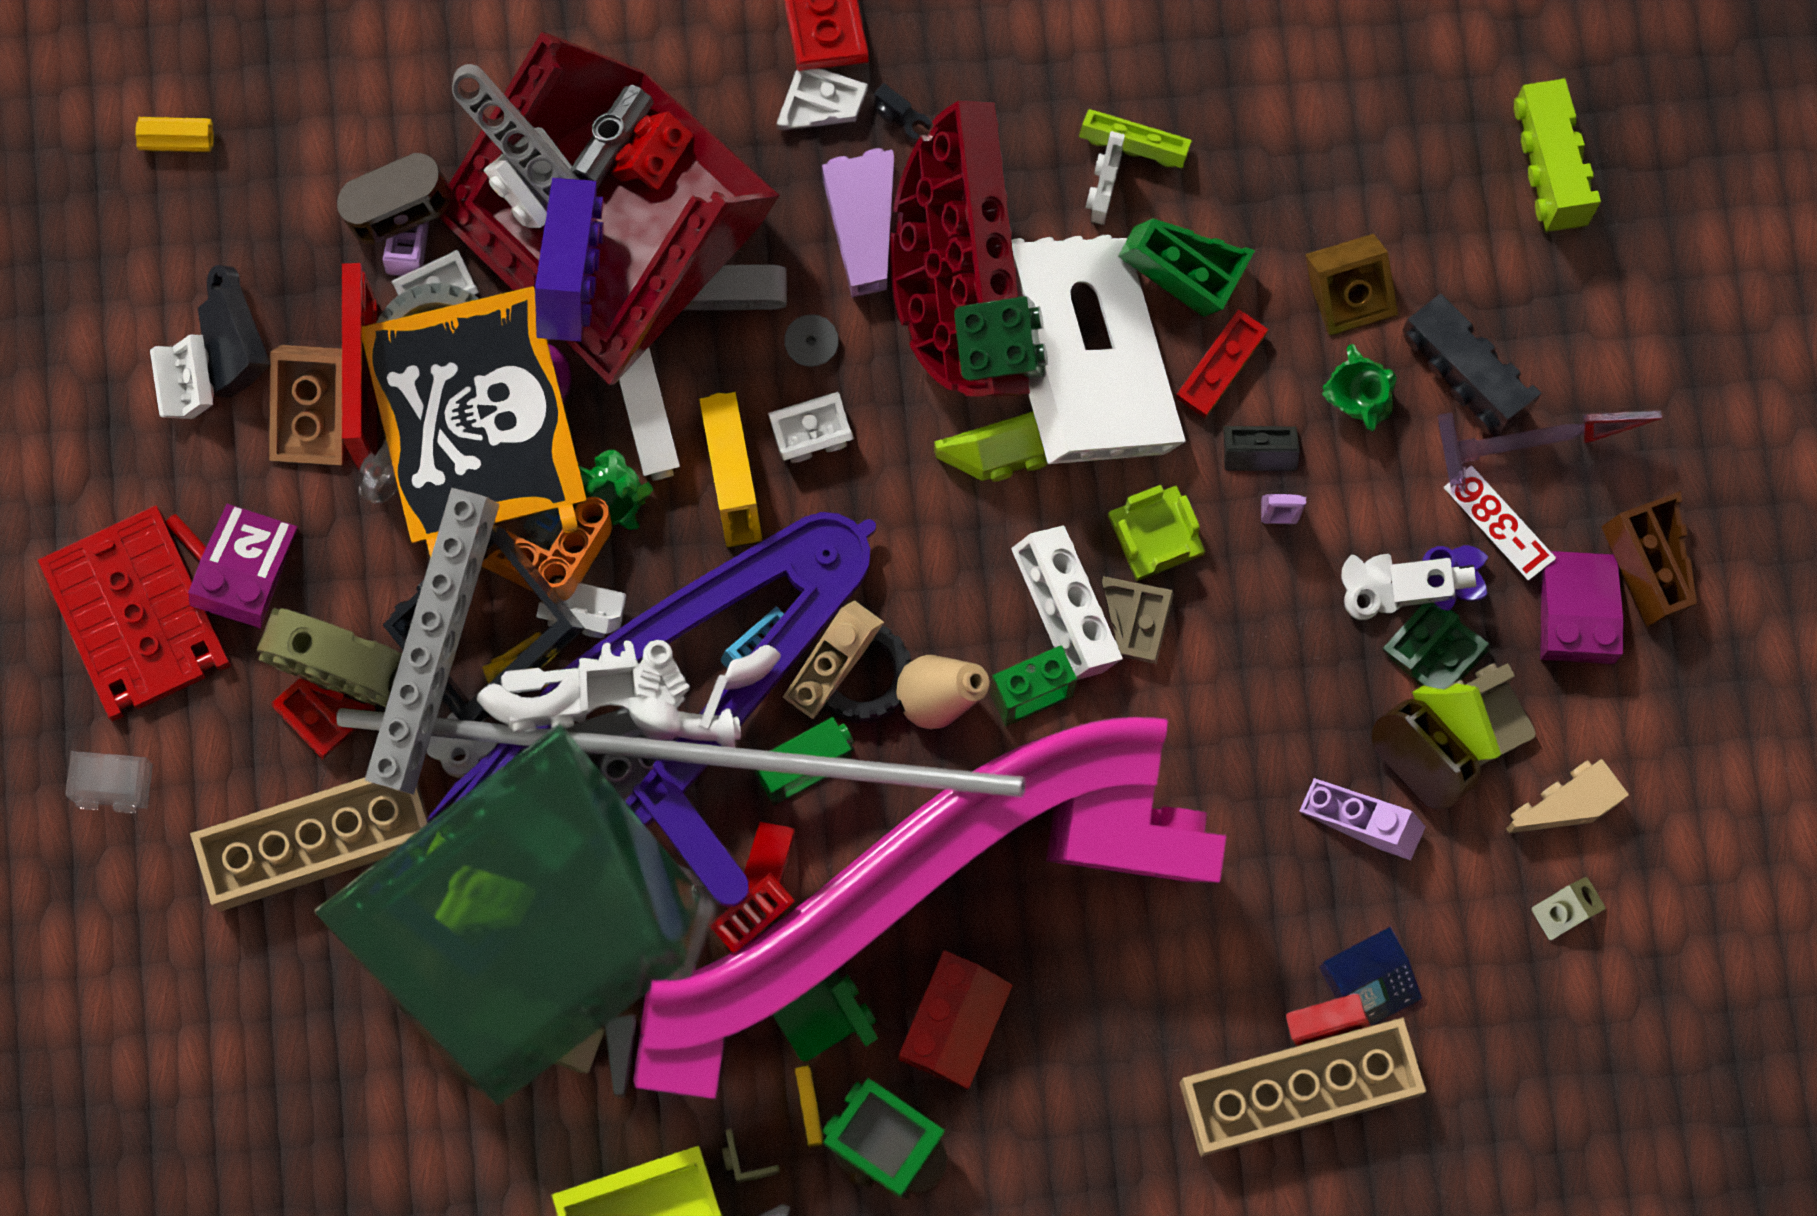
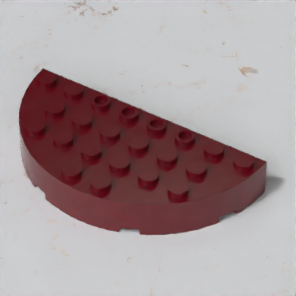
M958 100L933 119L934 127L927 136H920L909 156L898 186L893 209L894 212H899L897 233L890 234V270L894 300L901 326H908L912 336V340L909 342L912 351L928 374L948 390L964 393L966 396H1022L1030 394L1029 378L1023 373L975 381H967L961 374L954 317L956 308L1018 297L995 103Z

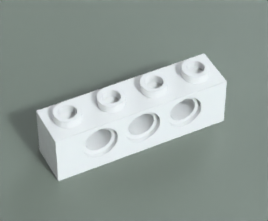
M1065 526L1030 533L1012 547V552L1055 648L1062 645L1077 680L1104 673L1122 660L1117 642L1113 638L1102 608L1098 604L1088 576L1084 572Z

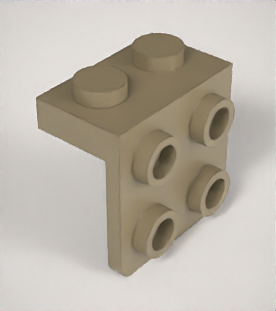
M1495 663L1476 672L1477 679L1466 685L1479 688L1501 755L1531 741L1535 737L1536 732L1509 684L1515 677L1509 664L1507 663L1497 668ZM1459 680V681H1457V682H1455V683L1449 685V686L1446 687L1445 689L1449 688L1450 686H1452V685H1454V684H1456V683L1464 684V682H1463L1462 680ZM1496 758L1478 760L1479 765L1482 766Z

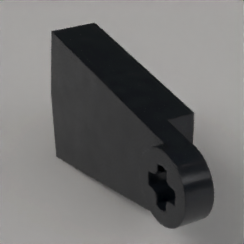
M215 265L207 277L208 299L198 307V315L204 347L209 355L207 367L209 380L214 389V396L231 398L253 384L271 363L241 290L237 270L232 266Z

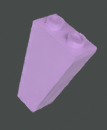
M872 149L866 151L860 157L848 159L846 156H840L822 165V178L851 297L887 290L894 174L893 150Z

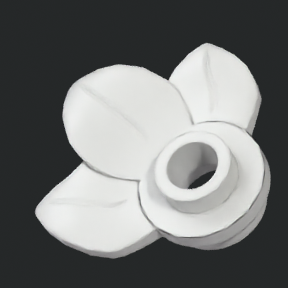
M1389 554L1372 557L1365 564L1357 556L1350 555L1344 563L1341 574L1343 584L1347 590L1344 604L1347 612L1352 617L1366 620L1372 618L1378 612L1393 613L1400 608L1395 606L1390 569L1392 559ZM1359 595H1362L1366 600L1364 608L1359 607L1357 604V597Z
M453 712L447 717V719L458 720ZM431 736L427 753L430 757L441 761L446 773L462 778L478 764L479 759L488 755L497 743ZM458 755H466L461 761L453 760Z

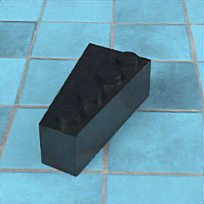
M1441 293L1407 319L1403 328L1406 342L1413 350H1420L1429 360L1427 364L1436 377L1439 379L1444 378L1452 387L1451 393L1460 405H1467L1476 415L1475 421L1483 432L1486 434L1491 433L1497 440L1530 414L1542 393L1534 385L1526 388L1519 379L1521 372L1511 362L1507 365L1502 364L1498 360L1496 347L1487 338L1481 336L1476 338L1472 334L1474 332L1473 324Z

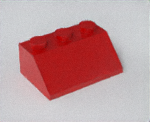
M944 950L900 1051L899 1061L969 1090L1013 985L982 966Z

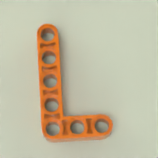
M587 497L586 502L577 505L574 513L578 530L565 533L562 529L549 551L506 531L526 557L533 561L532 564L548 583L554 576L561 575L565 577L562 582L556 584L549 583L562 601L569 599L574 594L578 583L582 581L613 529L609 508L601 498ZM592 516L602 517L596 523L586 522ZM579 545L584 547L578 553L567 552L573 546ZM500 549L491 553L482 562V567L534 592Z

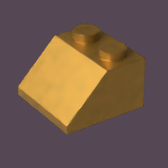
M1375 234L1305 254L1310 285L1329 335L1398 315L1388 251Z

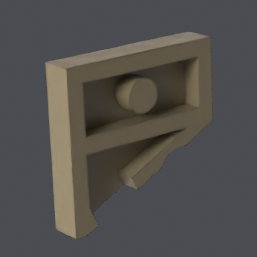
M1103 576L1102 584L1121 656L1157 664L1174 595L1173 591Z

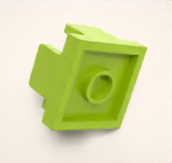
M1161 485L1140 492L1128 497L1126 505L1108 512L1109 520L1136 582L1200 557L1205 553L1198 535L1200 530L1199 523L1187 496L1181 497L1177 485L1163 490Z

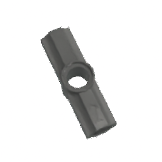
M632 84L629 87L625 86L609 112L599 116L592 125L593 136L570 169L579 180L597 181V188L600 186L616 162L615 158L618 152L631 142L630 139L635 133V126L646 116L654 104L651 96Z

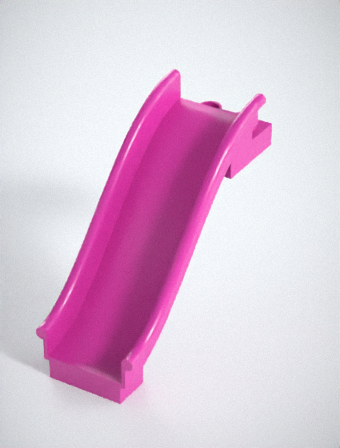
M1131 717L1097 721L1048 735L1012 749L972 772L1024 777L1026 787L1023 797L945 789L889 831L802 904L756 938L749 941L738 952H732L711 964L680 975L648 977L633 1077L636 1088L715 1098L724 1037L764 1019L805 993L864 948L967 862L1013 829L1053 806L1046 862L1191 883L1220 882L1226 836L1205 833L1207 813L1162 806L1161 809L1152 808L1154 788L1157 786L1162 743L1165 741L1167 732V719Z

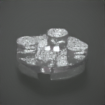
M386 438L376 456L369 454L360 468V472L365 476L358 493L376 504V501L380 504L385 503L398 490Z

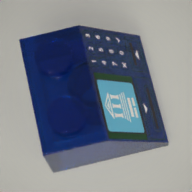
M1391 927L1325 960L1319 967L1336 999L1352 994L1360 996L1370 1026L1422 999L1410 961Z

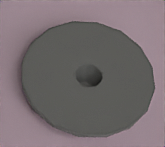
M817 314L796 318L788 326L785 333V348L788 355L796 363L804 366H819L826 363L834 356L838 347V334L834 325L827 318Z

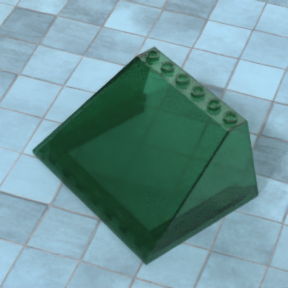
M559 723L316 908L315 913L458 1077L498 1106L649 992L652 981H663L685 964L701 893L563 725Z

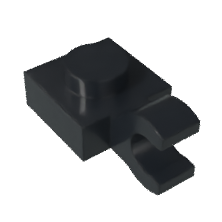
M885 83L875 92L877 113L889 123L895 121L901 127L905 126V135L910 142L916 144L920 138L912 130L914 126L922 125L927 130L932 128V122L928 116L912 109L910 102Z

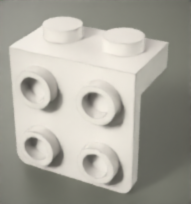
M534 128L571 169L572 166L542 128ZM523 136L513 146L521 147L526 145L528 142L527 137ZM503 153L483 170L490 178L489 184L500 197H504L512 207V214L520 224L527 226V228H541L545 224L548 203ZM538 161L532 166L534 171L540 174H546L552 169L551 164L546 161Z

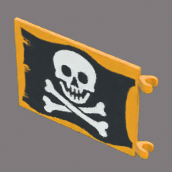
M534 286L362 327L364 350L412 544L426 540L431 558L451 488L482 495L500 504L494 524L558 508L563 531L571 533L578 530L573 504L586 502L587 499L547 339L537 338Z

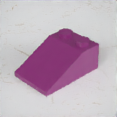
M1550 551L1556 559L1542 569L1540 660L1615 664L1623 655V611L1619 569L1615 556L1612 554Z

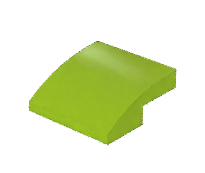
M1456 683L1445 690L1422 686L1412 692L1414 699L1425 702L1478 760L1493 759L1501 755L1478 687Z

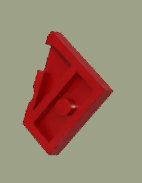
M301 678L272 702V707L322 760L358 729L338 726L337 713L340 708L376 711V708L369 703L363 704L344 697L342 693L319 688L317 684Z

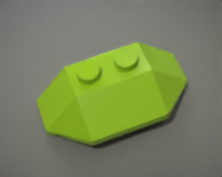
M1034 412L934 441V453L937 459L981 481L990 478L993 482L1002 481L1011 477L1013 471L1026 468L1027 471H1033L1048 464Z

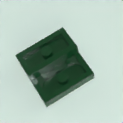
M1434 602L1424 603L1383 647V651L1421 687L1428 686L1445 689L1449 685L1463 680L1490 650L1488 642L1460 622V616L1452 610L1446 611L1439 608Z

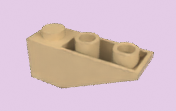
M855 600L843 606L783 698L814 719L866 651L884 621Z
M1600 759L1593 765L1587 760L1570 772L1574 779L1562 786L1557 781L1540 794L1544 800L1532 808L1528 802L1513 812L1510 816L1514 821L1506 830L1509 833L1593 823L1621 803L1629 794L1603 759Z

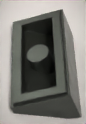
M1224 426L1225 470H1297L1299 460L1297 426Z

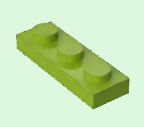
M1088 109L1079 134L1080 138L1087 139L1090 143L1097 146L1108 144L1111 131L1125 134L1122 148L1125 154L1135 157L1143 156L1156 160L1163 166H1176L1179 168H1183L1192 141Z

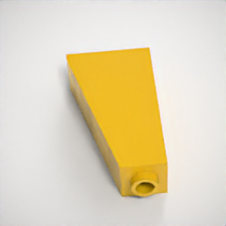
M736 392L727 394L715 393L709 397L699 398L726 548L762 541L761 528Z

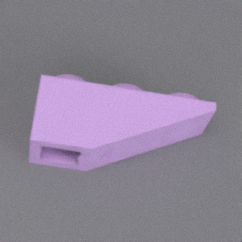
M1314 778L1299 810L1301 814L1370 846L1409 860L1412 859L1426 827L1411 810Z

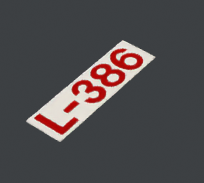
M1472 465L1443 487L1527 580H1530L1556 559Z

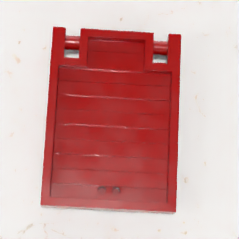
M343 263L342 440L360 473H378V403L362 341V327L376 324L378 321V302L374 299V293L365 272H362L361 263Z
M157 505L37 560L106 714L112 722L124 717L121 709L131 704H134L139 710L205 679L206 676L203 671L216 665L217 669L222 671L231 667V663L207 611L190 606L188 592L192 579ZM206 645L209 652L196 657L194 650ZM124 683L127 690L114 695L112 688Z

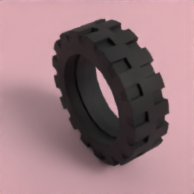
M883 625L870 644L879 647L888 654L893 664L894 678L891 687L883 696L870 702H856L847 699L836 689L824 706L828 710L833 711L834 715L844 720L845 718L857 724L866 721L875 723L880 718L891 716L895 709L902 705V701H898L896 693L898 677L904 666L911 662V657L902 639L898 635L892 634L891 630Z

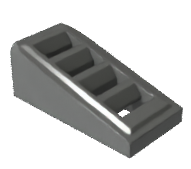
M635 1015L608 1018L605 1021L613 1091L618 1099L626 1098V1093L628 1092L637 1030Z

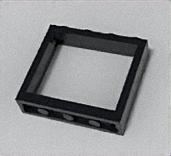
M497 526L492 528L483 561L499 547L557 618V621L488 685H501V677L506 671L532 668L542 669L585 629L504 528ZM424 580L416 587L417 593L408 601H402L394 607L396 610L390 615L391 617L382 624L402 650H404ZM449 675L442 700L458 720L484 722L491 716L477 701L478 694L469 700Z

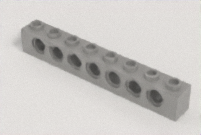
M451 488L365 781L414 795L500 505L488 497Z

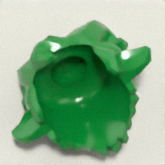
M1350 344L1347 347L1348 361L1342 362L1341 365L1335 368L1331 378L1323 385L1324 392L1322 395L1328 403H1333L1334 407H1338L1353 418L1363 420L1366 428L1373 432L1376 425L1389 418L1393 412L1392 392L1396 387L1397 377L1391 369H1384L1382 364L1375 363L1369 358H1363L1355 345Z
M607 450L595 457L596 467L590 471L582 466H578L586 498L598 497L604 500L609 508L613 525L619 523L623 528L629 530L638 529L640 524L635 514L640 506L645 504V500L654 489L648 481L641 485L639 476L632 468L626 465L624 456L616 450Z

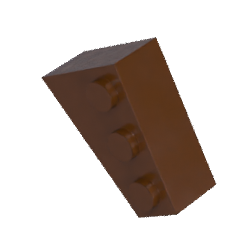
M1681 491L1619 513L1601 526L1647 627L1675 617L1697 604L1691 558H1687L1684 537L1687 536L1686 524H1682L1679 505L1682 503Z

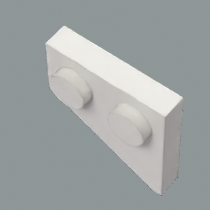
M822 69L796 70L777 121V129L790 130L854 122L857 119L867 92V84Z
M1111 131L1105 155H1098L1094 175L1100 176L1097 188H1090L1086 208L1092 209L1090 222L1105 224L1121 159L1125 134Z

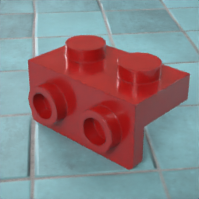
M670 112L653 116L647 115L637 123L634 128L635 136L629 144H626L618 152L615 158L617 163L611 171V174L620 182L639 178L652 190H657L661 187L693 137L692 132Z

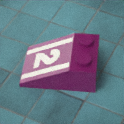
M226 504L202 555L189 589L190 606L261 628L298 526Z

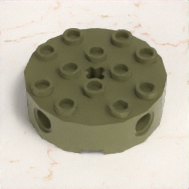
M281 608L280 610L272 609L256 650L261 653L259 661L274 666L279 671L296 677L297 675L307 677V680L322 685L327 690H333L344 695L346 693L355 696V699L373 706L379 704L387 707L402 653L376 641H369L354 636L353 632Z

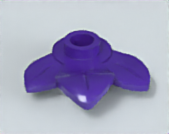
M1468 545L1453 550L1444 546H1437L1426 552L1422 561L1450 558L1451 567L1474 565L1477 587L1456 589L1455 599L1434 602L1439 608L1450 611L1457 598L1464 601H1477L1487 596L1485 581L1477 571L1488 560V556L1484 552ZM1431 575L1428 580V584L1432 587L1442 586L1444 583V578L1441 575Z

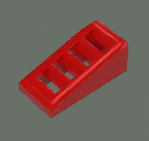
M769 872L748 891L746 899L741 904L728 907L712 922L710 927L731 952L736 953L795 900ZM765 889L778 905L775 908L760 893L761 890ZM751 899H753L755 903L766 914L764 917H762V915L749 902ZM740 909L754 924L752 927L738 913Z

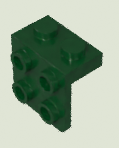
M1028 296L956 308L954 317L961 374L965 380L975 381L1021 373L1029 379L1044 377L1043 366L1048 365V355L1045 343L1040 344L1038 334V329H1043L1044 326L1040 306L1035 307V303Z

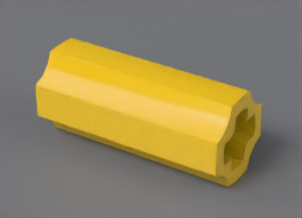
M138 117L136 122L135 135L138 150L211 152L213 147L214 133L211 119Z

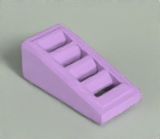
M429 221L409 229L417 231L416 233L402 232L386 239L383 264L388 275L403 276L423 266ZM397 244L414 245V247L397 246Z
M1293 494L1263 495L1261 498V522L1263 524H1297L1305 508L1306 497Z

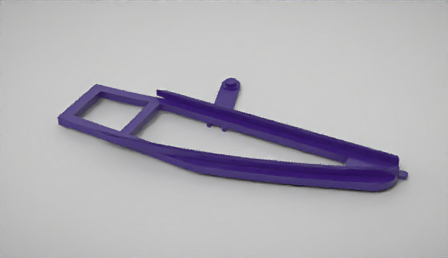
M819 512L803 517L640 614L562 670L578 668L580 665L579 659L581 658L599 660L600 655H602V646L605 643H610L611 653L619 657L621 652L625 651V641H630L633 644L636 661L640 664L643 660L644 648L649 642L661 640L670 644L734 603L786 575L792 586L802 593L750 653L752 654L762 646L769 645L781 654L779 661L765 677L754 684L739 689H724L714 712V715H721L723 710L730 708L732 717L739 718L741 727L861 585L869 570L870 546L867 538L875 533L876 524L873 520L867 519L857 525L853 520L838 513ZM561 682L548 684L539 697L552 692ZM705 706L704 709L699 713L700 715H703V714H704V711H705V709H706V706ZM550 724V725H544V726H538V727H536V728L552 729V728H551V724ZM679 737L675 741L682 743L721 746L716 741L693 740ZM500 743L465 774L427 818V823L430 824L457 797L458 799L377 898L379 906L475 982L562 896L550 885L543 883L537 889L538 893L520 926L495 929L475 949L410 898L409 895L468 820L474 817L480 822L476 813L487 802V796L518 757L530 746ZM657 760L652 765V770L639 785L638 783L635 785L630 796L590 841L604 869L632 837L655 821L717 903L726 907H734L746 899L749 888L745 874L684 795L687 789L708 766L707 764Z

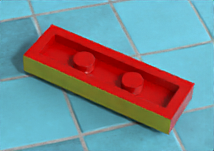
M1238 309L1178 391L1176 399L1206 419L1264 339L1269 329Z

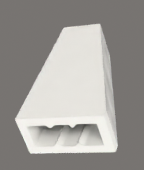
M648 347L619 379L643 475L651 474L652 480L655 481L674 476L673 468L680 467Z

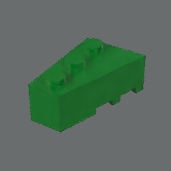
M1152 218L1134 226L1118 257L1202 317L1223 310L1255 250L1224 243V240L1218 238L1210 239L1194 234L1192 230Z

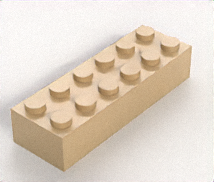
M361 778L193 832L190 835L210 903L220 912L418 848L431 833L432 827L431 824L427 823L428 814L418 782L413 795L365 781V778Z
M1404 1018L1182 1078L1179 1082L1200 1157L1420 1097L1426 1092Z

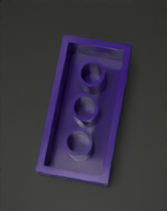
M552 177L535 285L537 338L581 342L583 327H590L592 305L587 304V302H590V299L595 297L596 277H592L591 274H594V271L599 269L600 249H595V246L602 244L604 222L597 221V219H602L603 197L597 196V181Z

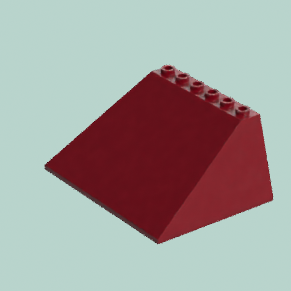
M541 32L504 92V95L533 128H542L571 166H573L593 136L592 125L599 116L607 114L624 87H629L631 84L641 88L653 100L654 104L646 116L670 112L693 134L692 139L659 189L652 190L639 178L620 182L611 174L617 161L597 188V196L603 197L602 219H597V221L604 222L602 244L595 246V249H600L599 269L594 271V274H591L592 277H596L595 297L590 299V302H587V304L592 305L590 327H583L581 342L564 341L608 384L614 385L760 227L780 195L645 71L551 34ZM496 106L489 118L493 120L499 119L503 116L504 112ZM481 130L449 183L452 193L451 201L439 218L513 291L532 286L535 289L545 224L541 228H527V226H523L512 214V207L504 197H500L489 184L490 178L483 170L501 156L503 152ZM515 133L508 140L514 145L524 135Z

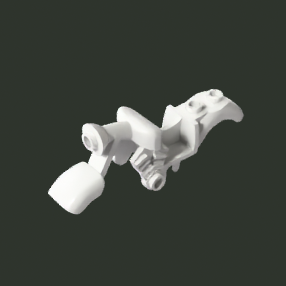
M654 640L648 643L644 648L643 660L640 664L636 661L633 644L630 641H625V651H622L619 657L611 653L610 643H605L602 646V655H600L599 660L581 658L579 659L580 665L576 669L544 672L540 668L506 671L501 677V685H488L479 692L477 701L492 717L507 724L509 729H513V733H528L535 731L538 726L550 724L552 729L569 728L574 726V721H577V723L585 722L586 715L601 706L615 705L629 711L632 720L648 739L671 741L678 736L693 740L716 741L721 746L735 748V740L741 739L739 718L732 717L730 708L723 710L721 715H714L724 689H739L761 680L773 669L779 661L781 654L772 646L765 645L748 656L731 661L725 676L719 675L703 715L677 711V708L685 700L683 695L689 690V685L685 682V678L681 675L677 664L672 658L673 652L670 645L661 640ZM561 682L556 689L541 697L525 698L513 694L538 691L544 685Z

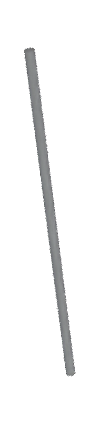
M340 708L337 713V724L340 727L379 731L385 712ZM436 718L431 735L1023 797L1026 787L1025 778L544 728H536L535 731L528 733H513V729H509L508 725L446 718Z

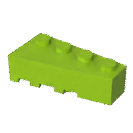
M1566 79L1523 85L1518 97L1514 99V112L1517 120L1522 119L1524 132L1521 133V145L1525 154L1529 153L1531 166L1528 167V178L1531 187H1536L1538 199L1535 201L1537 219L1544 222L1545 232L1588 226L1601 203L1598 191L1591 192V179H1593L1594 175L1590 163H1582L1585 145L1582 134L1578 131L1573 132L1572 129L1576 125V114Z

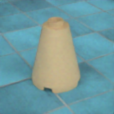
M924 655L904 666L898 677L896 693L898 701H902L905 709L903 713L908 720L921 728L939 729L950 725L987 694L989 677L986 671L977 664L937 655Z

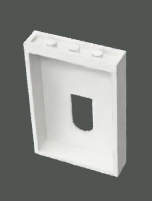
M1102 235L1092 240H1083L1082 236L1070 237L1064 241H1054L1052 237L1042 238L1035 242H1024L1022 238L1011 240L1013 258L1016 265L1018 297L1028 296L1035 303V307L1040 306L1044 326L1043 329H1038L1040 344L1045 343L1047 349L1048 365L1043 366L1044 377L1029 379V397L1048 464L1165 455L1186 442L1137 271L1118 257L1127 238L1112 239L1111 235ZM1075 283L1087 284L1097 294L1112 349L1085 350L1070 296L1071 288Z

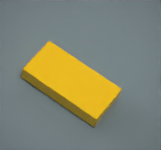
M808 1066L795 1068L809 1147L820 1146L824 1142L811 1069Z

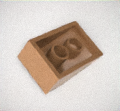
M280 345L270 352L269 461L343 465L346 445L342 440V349Z

